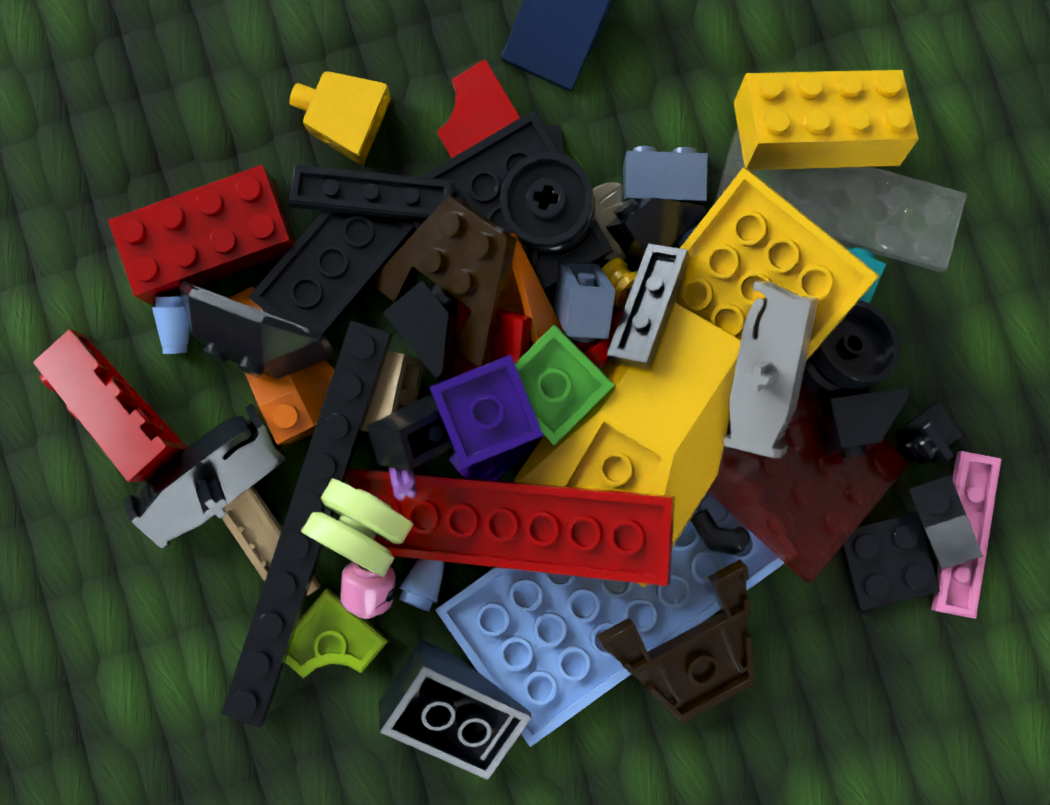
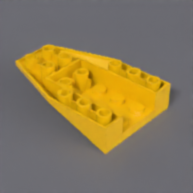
M675 302L651 370L611 362L609 359L599 369L615 383V386L555 445L543 436L513 482L675 496L673 549L719 472L724 450L723 439L728 432L730 423L729 400L741 340ZM638 583L639 585H641V586L644 587V588L648 585V584Z

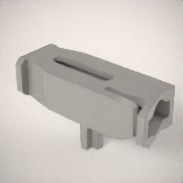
M756 281L754 282L753 290L760 291L765 297L755 300L745 321L729 400L731 432L724 436L723 445L763 456L781 458L786 453L788 445L780 441L785 435L790 421L793 420L792 416L797 407L819 298L812 296L801 297L772 282Z

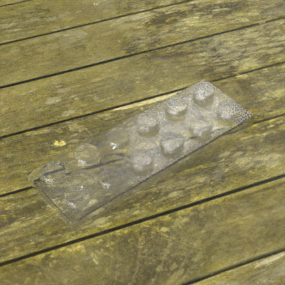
M738 129L735 130L732 136L714 204L741 169L745 167ZM875 167L750 170L839 243L854 248H863L875 254L935 271L943 272L947 270L967 193Z

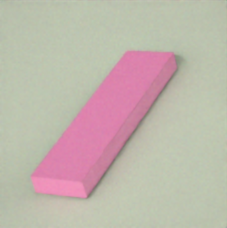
M964 451L956 452L952 481L983 557L942 569L940 563H938L936 579L940 592L933 594L931 610L975 619L977 617L1001 458Z

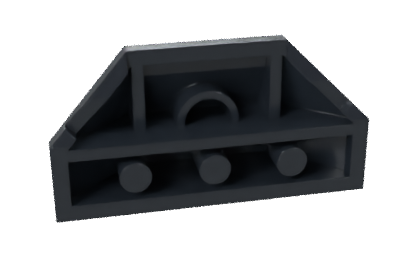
M182 281L179 286L192 335L205 348L203 353L218 363L225 364L227 360L237 363L239 369L251 376L260 378L263 373L279 379L329 359L335 351L321 332L292 323L197 287L186 281Z

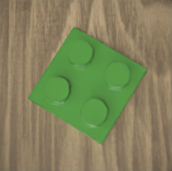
M555 324L515 363L542 433L553 445L615 386V383Z

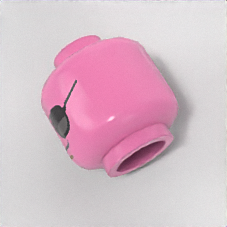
M353 561L350 562L342 572L341 604L347 611L363 619H370L383 614L390 609L394 600L396 580L394 569L390 566L383 578Z

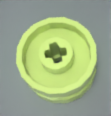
M332 479L321 500L326 507L341 515L340 519L337 521L321 512H314L301 532L384 578L394 557L391 551L374 541L375 537L378 536L393 544L403 543L413 523L392 510L391 506L375 496Z

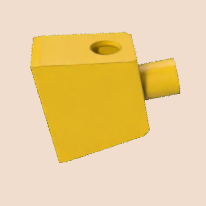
M326 71L322 74L316 89L296 83L292 89L289 103L293 107L306 111L303 124L312 136L356 163L364 165L392 98L387 84Z

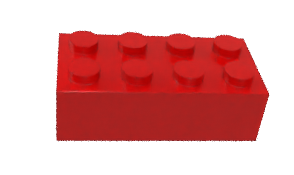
M263 165L108 220L133 295L148 304L156 302L155 297H171L179 294V286L182 281L199 287L284 256L296 242L274 180Z

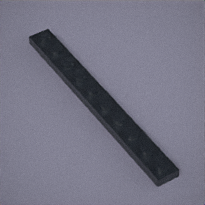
M350 321L221 713L223 715L259 728L266 721L323 548L321 543L308 537L301 531L314 512H321L333 518L334 511L323 504L321 497L332 479L342 483L345 482L393 337L391 333Z

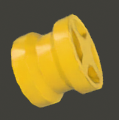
M617 257L603 266L602 270L615 289L614 305L621 309L625 307L637 272L628 270V264L623 259Z

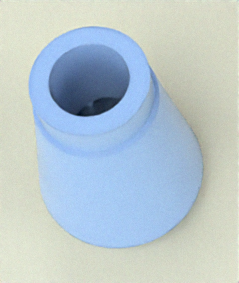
M155 297L156 307H152L163 354L188 353L187 345L189 343L190 324L182 297Z
M418 559L399 587L402 590L399 600L429 612L432 604H437L445 561Z

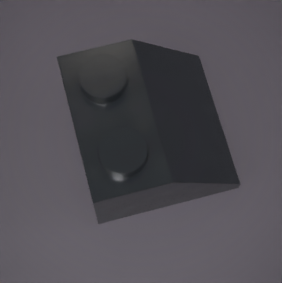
M420 281L384 311L383 314L433 376L437 379L449 380L453 378L455 349L453 347L455 345L457 315L454 311L458 305L451 295L438 284L432 287L424 281Z

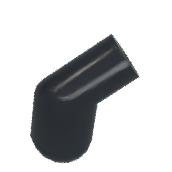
M707 508L696 513L690 519L704 544L711 551L737 555L744 552L750 543V535L746 529L740 526L736 527V529L718 527Z

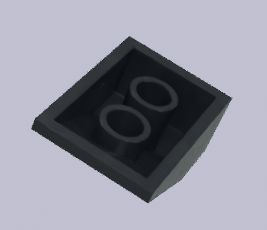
M422 639L379 702L381 733L487 780L532 718L529 710L460 658Z

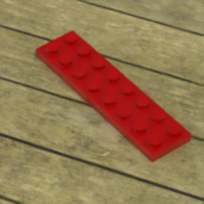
M361 468L348 470L349 486L356 490L361 489L391 506L392 510L413 523L403 543L393 544L378 536L375 537L374 541L391 551L393 556L668 586L670 584L675 496L414 473L418 490L417 494L413 498L406 496L401 501L394 496L389 471Z

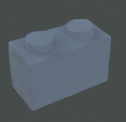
M638 146L633 151H627L623 162L622 203L632 198L636 201L659 198L704 206L707 201L708 153H697V150L691 147L676 148L673 152H657V148L653 146Z
M559 261L553 308L566 336L583 343L594 342L595 338L608 339L615 297V289L599 264Z

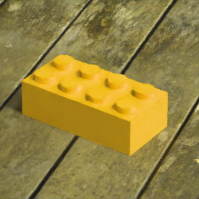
M903 70L746 73L734 100L744 166L749 170L900 166L919 139Z

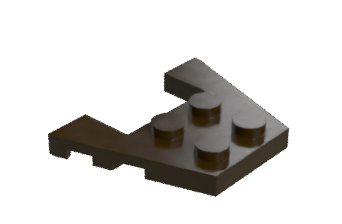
M448 196L373 277L370 284L393 302H396L411 290L419 272H422L471 309V314L453 348L474 365L481 367L492 361L493 353L489 352L492 334L498 332L500 317L497 315L500 295L501 292H506L517 239L461 199Z
M740 559L707 576L722 612L647 652L638 630L630 618L596 635L602 647L609 654L611 653L632 676H635L681 723L754 685L752 636L748 630V615L751 614V606L746 591V580H749V570L747 565Z

